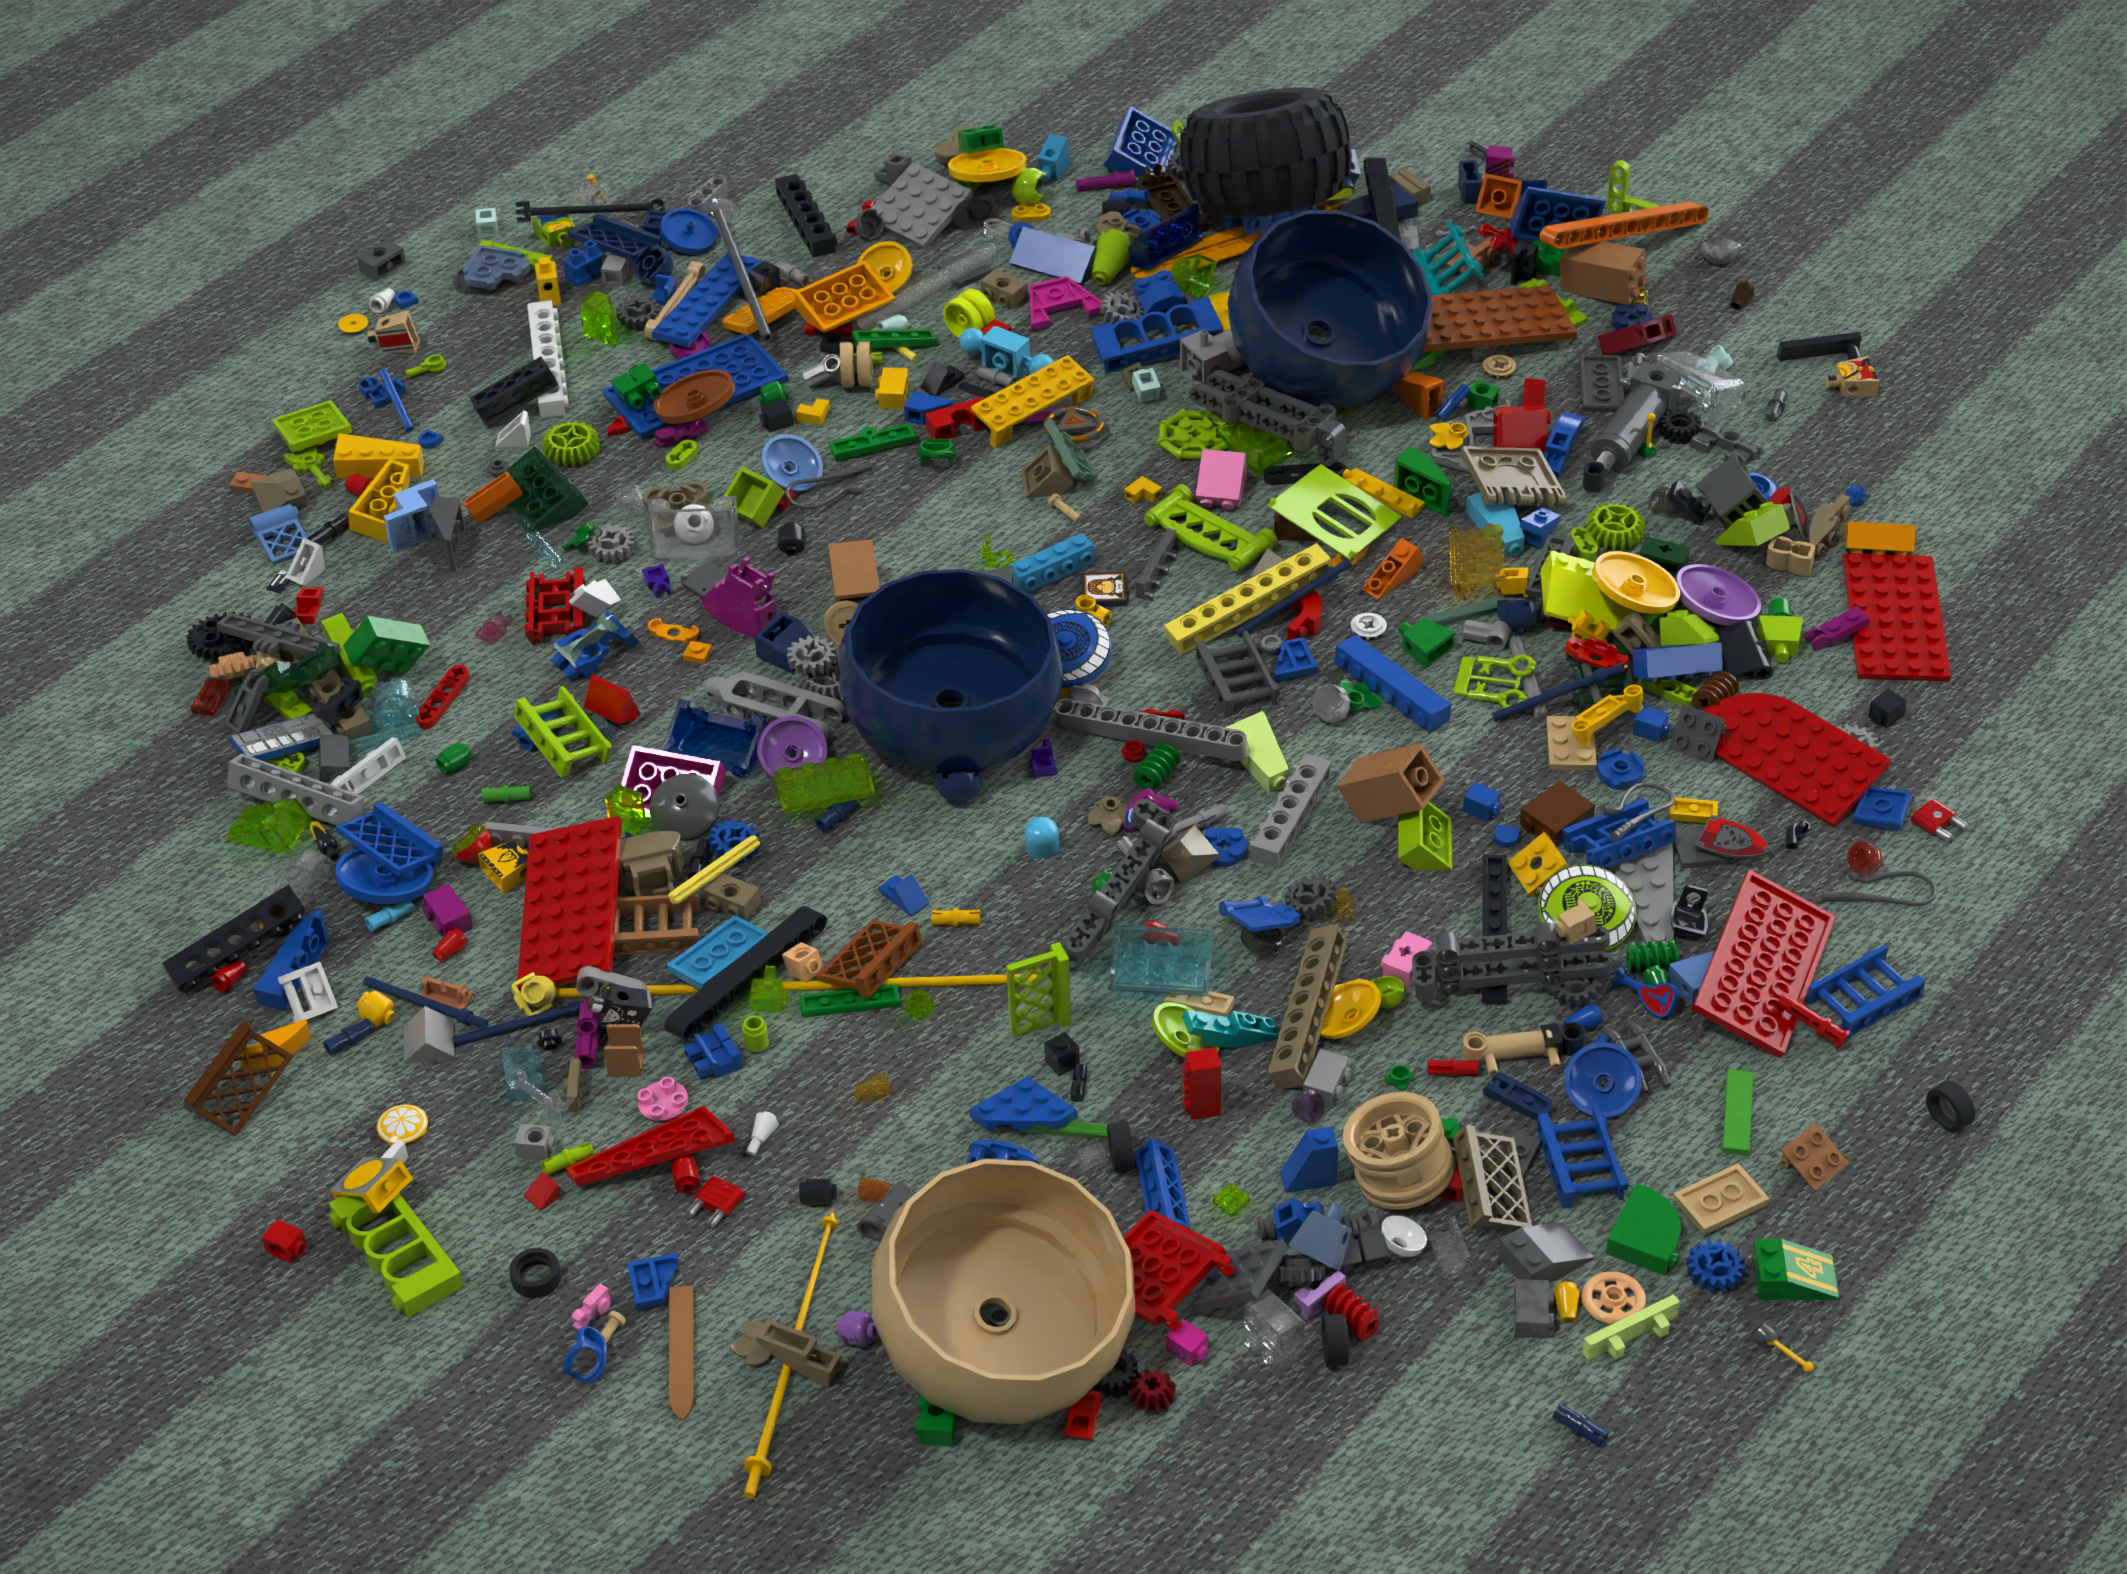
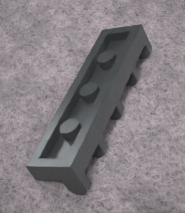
M1168 528L1136 582V598L1153 601L1154 595L1149 593L1152 587L1160 589L1161 582L1156 580L1159 574L1168 575L1169 569L1164 567L1167 560L1173 562L1177 560V555L1172 553L1174 548L1180 550L1184 548V543L1176 540V530Z

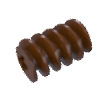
M1715 673L1713 677L1692 695L1694 708L1703 711L1710 705L1712 706V704L1720 705V700L1738 693L1739 683L1730 673Z

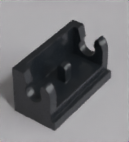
M1519 241L1512 253L1510 285L1516 286L1520 280H1525V283H1527L1529 280L1536 279L1539 245Z
M343 677L340 681L347 684V686L342 685L340 687L341 690L326 704L323 702L315 703L314 706L320 708V710L314 712L315 717L336 725L364 698L360 681Z

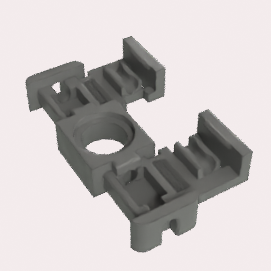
M1710 420L1705 421L1704 425L1701 424L1699 426L1698 434L1691 438L1689 445L1706 454L1711 442L1715 443V445L1732 452L1725 454L1724 462L1736 452L1742 456L1745 462L1748 459L1754 461L1762 454L1763 449L1762 444L1758 446L1745 440V436L1728 428L1724 430L1711 424Z

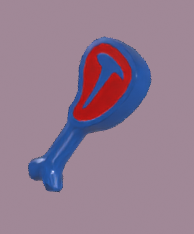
M1623 967L1615 969L1616 977L1612 981L1613 987L1625 985L1637 991L1644 1008L1656 1017L1667 1018L1674 1013L1680 998L1678 987L1669 982H1661L1656 985L1641 983L1629 977Z

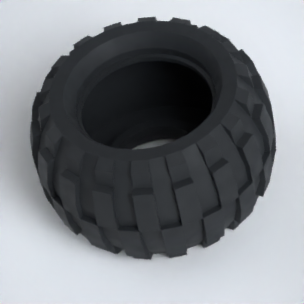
M1293 87L1263 90L1211 102L1189 114L1187 126L1181 131L1180 138L1182 170L1189 195L1193 201H1198L1204 213L1218 217H1259L1316 205L1330 199L1343 190L1344 177L1349 176L1351 172L1352 152L1348 124L1341 105L1338 106V103L1333 102L1330 93L1316 88Z

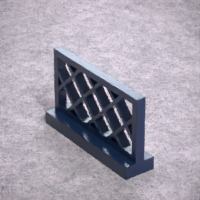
M600 214L593 216L592 223L569 231L568 234L569 238L582 243L592 240L599 249L632 261L636 259L640 251L646 246L650 245L653 247L655 246L654 244L661 246L662 243L661 236Z

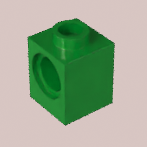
M1476 380L1473 386L1469 387L1471 392L1465 397L1467 399V407L1479 411L1484 410L1488 406L1493 408L1499 403L1500 387Z

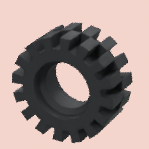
M1677 408L1676 411L1671 409L1670 412H1665L1662 415L1660 434L1663 436V439H1669L1670 443L1676 441V444L1680 442L1687 444V441L1690 442L1691 438L1698 434L1700 419L1692 411L1687 413V409H1684V411H1680V408Z
M1123 1348L1114 1367L1120 1368L1124 1374L1118 1378L1105 1376L1093 1387V1389L1097 1388V1391L1105 1392V1397L1110 1398V1393L1114 1394V1398H1119V1393L1121 1392L1123 1396L1127 1395L1128 1389L1130 1390L1131 1380L1136 1379L1138 1372L1137 1360L1134 1359L1132 1353L1127 1355V1350Z

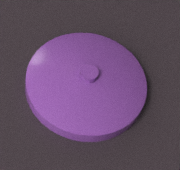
M1705 564L1687 565L1679 570L1675 578L1680 589L1679 600L1692 612L1711 622L1725 626L1741 621H1751L1753 623L1761 610V601L1756 591L1737 575L1719 567Z

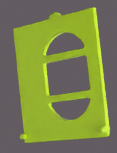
M1322 464L1277 498H1271L1269 504H1267V507L1349 560H1352L1402 518L1401 515ZM1339 497L1348 498L1360 503L1370 511L1374 520ZM1330 500L1370 527L1362 534L1357 535L1318 510V508ZM1313 515L1350 539L1341 538L1325 531L1317 524Z

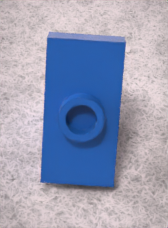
M1542 507L1521 519L1519 527L1523 528L1524 541L1539 548L1544 546L1548 535H1552L1554 528L1559 524L1561 515Z
M1294 1197L1274 1208L1277 1240L1283 1239L1288 1246L1313 1210L1325 1215L1324 1206L1318 1201L1309 1204L1302 1203Z

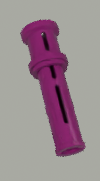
M1131 169L1130 172L1123 173L1115 171L1112 175L1075 179L1077 191L1106 187L1119 189V187L1130 185L1135 187L1134 170Z

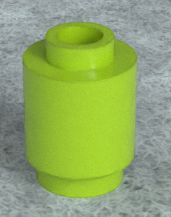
M760 1016L746 1018L742 1025L744 1047L750 1052L765 1050L769 1045L766 1022Z

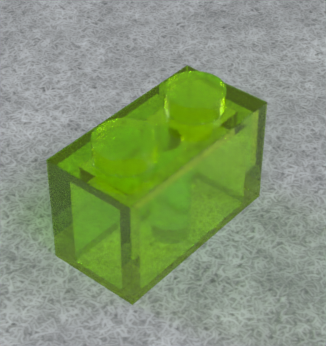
M618 784L612 792L607 794L605 799L608 818L614 816L621 818L622 836H625L624 833L629 832L632 837L637 836L647 825L643 795L639 791Z

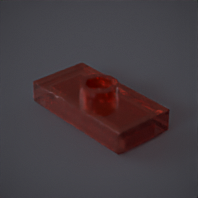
M208 677L191 706L192 713L214 716L230 688L229 680Z

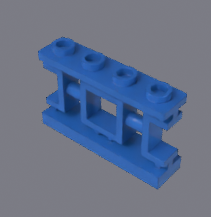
M1641 798L1624 805L1623 810L1615 813L1614 816L1603 815L1602 813L1563 828L1564 849L1568 853H1576L1584 849L1586 850L1588 865L1592 864V866L1607 869L1676 842L1675 822L1667 819L1656 823L1655 816L1652 815L1639 823L1626 836H1623L1618 841H1613L1610 837L1612 832L1627 821L1653 809L1649 808V802L1646 799Z

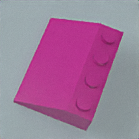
M632 745L614 812L651 818L650 801L655 790L665 780L678 774H696L705 778L714 786L719 796L727 770L720 761ZM685 799L678 800V804H682Z

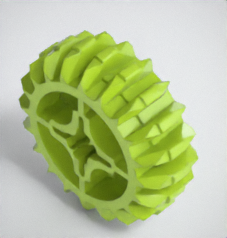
M576 420L574 423H569V421L565 424L559 423V426H552V430H547L546 434L543 435L542 448L546 459H549L551 464L556 463L557 467L563 464L565 468L568 464H571L575 467L577 463L583 466V461L590 463V459L595 458L596 453H599L600 441L596 429H592V426L586 425L585 422L579 424Z
M1608 502L1607 506L1600 504L1599 508H1593L1586 521L1587 532H1590V536L1594 538L1598 547L1604 545L1605 550L1610 547L1613 551L1616 548H1620L1623 552L1625 547L1631 550L1633 545L1638 546V543L1644 537L1646 528L1644 516L1640 515V511H1635L1634 507H1627L1626 504L1619 505L1618 503L1610 504Z

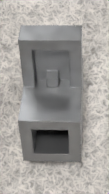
M897 153L883 162L884 167L874 172L875 179L889 183L891 187L912 163L910 156Z

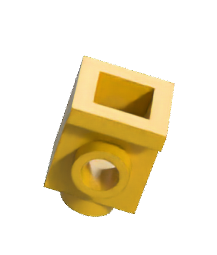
M1528 567L1502 568L1501 576L1497 577V590H1501V594H1508L1510 596L1524 594V598L1529 597V595L1525 594V589L1529 582Z

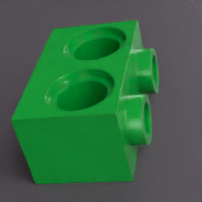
M987 125L957 131L959 150L970 154L1004 147L1002 128L999 126Z

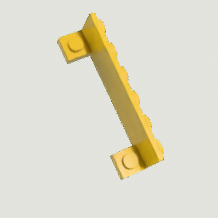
M1066 355L972 405L971 411L991 429L990 445L996 448L1012 439V431L1015 424L1072 394L1071 401L1075 404L1093 395L1094 378L1070 356Z

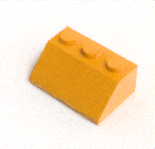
M1848 521L1843 525L1844 549H1849L1850 554H1863V550L1872 551L1873 555H1886V552H1895V555L1906 556L1908 553L1914 552L1916 525Z

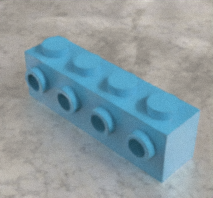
M1080 533L1011 564L1013 565L1014 585L1029 593L1094 564V544L1083 533Z

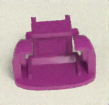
M747 556L742 559L740 568L737 563L731 565L727 576L715 583L701 601L706 611L716 620L736 632L749 637H755L776 616L775 601L772 600L774 594L770 592L775 573L770 572L766 576L749 565L751 558ZM766 596L765 604L758 607L759 603L756 601Z

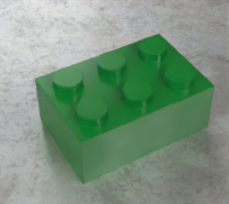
M367 616L344 643L343 647L352 666L405 674L430 646V643L422 626L419 624Z

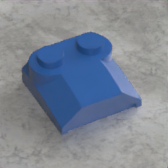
M1158 271L1154 275L1139 279L1134 285L1135 296L1146 314L1158 312L1185 302V298L1170 271Z

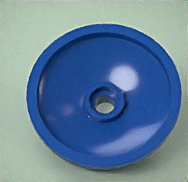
M1597 1042L1583 1047L1574 1054L1567 1065L1564 1081L1567 1095L1577 1109L1584 1114L1592 1116L1593 1106H1598L1601 1116L1605 1115L1606 1118H1611L1626 1112L1636 1102L1642 1087V1074L1638 1062L1625 1048L1614 1043ZM1602 1080H1607L1609 1082V1085L1606 1088H1602L1599 1086V1083Z

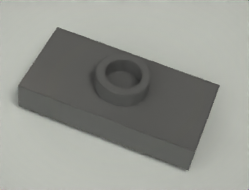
M1517 1131L1514 1139L1522 1178L1524 1179L1541 1146L1542 1139ZM1503 1165L1501 1169L1508 1176L1513 1177L1512 1171Z

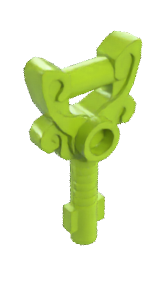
M316 445L307 447L306 451L296 455L293 453L284 454L285 461L293 466L295 473H300L301 471L303 473L311 472L317 478L316 481L320 487L324 486L325 489L333 486L331 477L329 475L325 476L319 469L322 466L321 463L325 462V457L323 454H318Z

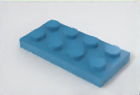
M734 915L668 963V972L700 990L769 933Z

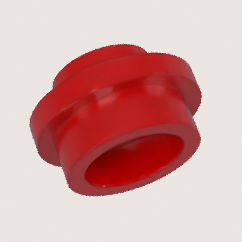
M1137 740L1127 741L1122 748V756L1129 761H1138L1145 755V748Z

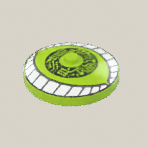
M1573 865L1559 870L1544 884L1538 900L1540 923H1558V915L1576 907L1577 901L1582 900L1595 914L1596 926H1603L1609 931L1610 945L1605 950H1602V952H1608L1619 947L1629 937L1636 920V904L1627 885L1615 874L1597 866Z

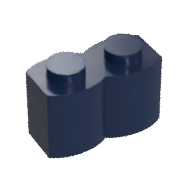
M1460 160L1458 188L1461 190V199L1465 203L1477 202L1481 189L1482 177L1478 172L1479 166L1475 160Z

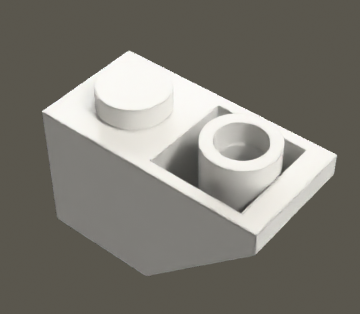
M606 579L599 582L594 580L586 587L581 585L573 592L575 596L569 600L571 605L594 617H599L606 609L610 611L621 601Z

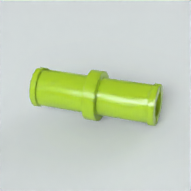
M588 1141L570 1150L567 1148L563 1149L560 1154L541 1160V1167L543 1172L549 1176L554 1172L595 1155Z

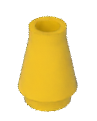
M1572 1282L1558 1283L1553 1291L1561 1323L1576 1322L1580 1291L1577 1289L1576 1284Z

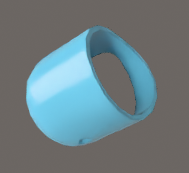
M1037 817L1027 824L1025 828V849L1028 854L1036 858H1048L1057 853L1059 849V830L1053 820L1046 817Z

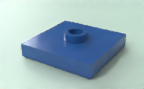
M1871 787L1859 800L1853 818L1854 824L1901 831L1912 799V792Z

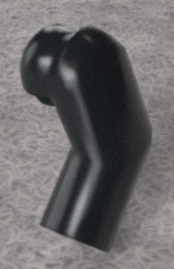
M1802 820L1787 828L1786 849L1796 850L1798 848V840L1805 837L1811 829L1809 822Z

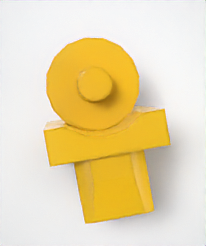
M1585 610L1577 618L1571 615L1568 619V622L1572 624L1573 633L1571 637H1576L1584 642L1590 637L1607 642L1605 638L1610 633L1611 628L1602 620L1594 628L1590 626L1595 619Z

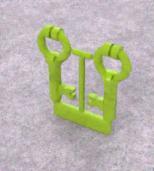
M1526 654L1517 655L1510 659L1478 656V659L1463 657L1453 694L1468 696V699L1499 703L1502 708L1511 706L1506 704L1509 695L1519 696L1517 703L1528 699L1523 692L1517 689L1521 677L1535 673L1537 662ZM1517 661L1528 662L1525 671L1515 669ZM1477 662V665H1482L1483 667L1480 670V675L1486 673V676H1489V669L1491 666L1508 668L1517 678L1515 681L1471 674L1474 664ZM1470 679L1515 685L1514 689L1507 690L1504 693L1492 694L1484 692L1486 682L1481 684L1477 681L1475 691L1469 690L1467 692Z

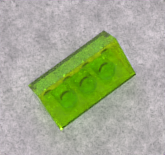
M852 753L847 755L846 758H828L821 763L807 762L803 763L800 767H782L778 771L772 772L776 797L783 814L876 796L868 761L864 754Z

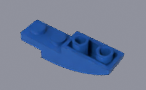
M1568 412L1563 413L1548 438L1544 457L1555 477L1559 478L1570 451H1573L1586 420L1585 416Z

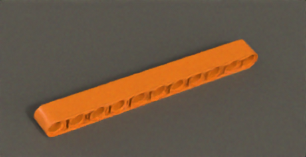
M1688 201L1550 225L1541 230L1539 237L1542 244L1562 249L1701 224L1706 221L1709 213L1706 206Z

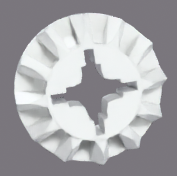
M1362 613L1352 619V633L1357 634L1360 638L1366 637L1367 640L1370 637L1377 640L1378 636H1384L1385 630H1387V623L1378 614Z

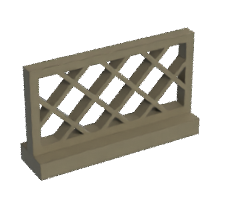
M1465 1125L1453 1137L1470 1228L1480 1229L1482 1226L1487 1225L1518 1230L1521 1227L1532 1226L1515 1139L1476 1132L1475 1126ZM1478 1141H1481L1489 1149L1486 1153L1479 1147ZM1497 1144L1507 1146L1508 1157L1497 1147ZM1490 1152L1502 1162L1499 1166L1488 1156ZM1482 1161L1493 1171L1491 1175L1483 1169ZM1503 1165L1512 1171L1513 1179L1501 1169ZM1495 1174L1507 1184L1504 1188L1492 1178ZM1486 1183L1498 1194L1495 1198L1488 1192ZM1508 1187L1517 1194V1202L1506 1192ZM1499 1197L1511 1207L1508 1211L1497 1201ZM1491 1206L1502 1216L1501 1219L1493 1217ZM1515 1210L1521 1216L1522 1222H1518L1510 1213Z

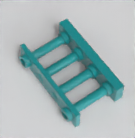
M1450 221L1446 225L1451 233L1433 248L1423 252L1417 247L1412 251L1414 257L1425 271L1427 282L1433 295L1451 294L1474 274L1481 281L1485 279L1481 272L1483 267L1475 260L1463 238L1464 231L1459 225L1454 226ZM1455 240L1456 245L1433 263V257ZM1461 252L1463 256L1439 275V269ZM1467 263L1469 268L1449 285L1444 286L1445 281Z

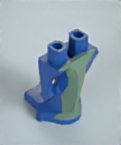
M606 609L589 629H580L555 642L554 647L558 652L551 661L560 670L570 662L562 672L573 682L581 674L588 678L611 650L608 646H604L610 640L626 641L633 648L640 641Z

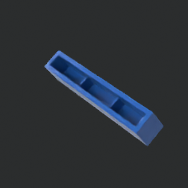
M1354 635L1336 645L1335 664L1361 683L1365 682L1370 690L1429 733L1449 721L1452 705L1450 702L1360 637Z

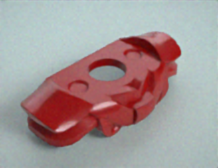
M1570 637L1566 641L1563 651L1574 659L1604 669L1621 663L1624 672L1627 671L1629 657L1618 654V649L1613 644L1610 645L1593 637L1588 638L1585 642L1576 637ZM1590 656H1598L1602 660L1596 661L1591 659Z

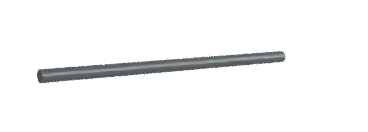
M716 209L714 211L716 222L762 340L770 342L772 334L722 209Z

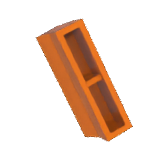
M506 471L465 499L463 503L477 523H480L523 493L508 471Z

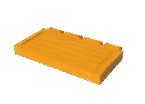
M788 287L775 288L766 293L765 296L763 295L758 298L767 324L796 308L794 297L796 289ZM749 304L721 319L724 329L747 335L758 330Z

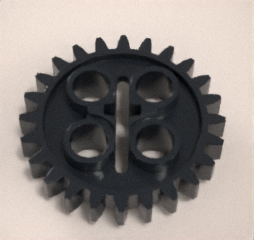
M226 612L222 616L215 614L214 618L207 616L206 621L199 620V625H192L193 630H188L189 635L186 636L188 648L191 650L192 655L196 654L197 658L203 657L205 661L212 658V662L216 661L218 657L237 652L249 653V648L253 647L254 641H248L226 633L223 636V633L218 631L217 623L227 616Z

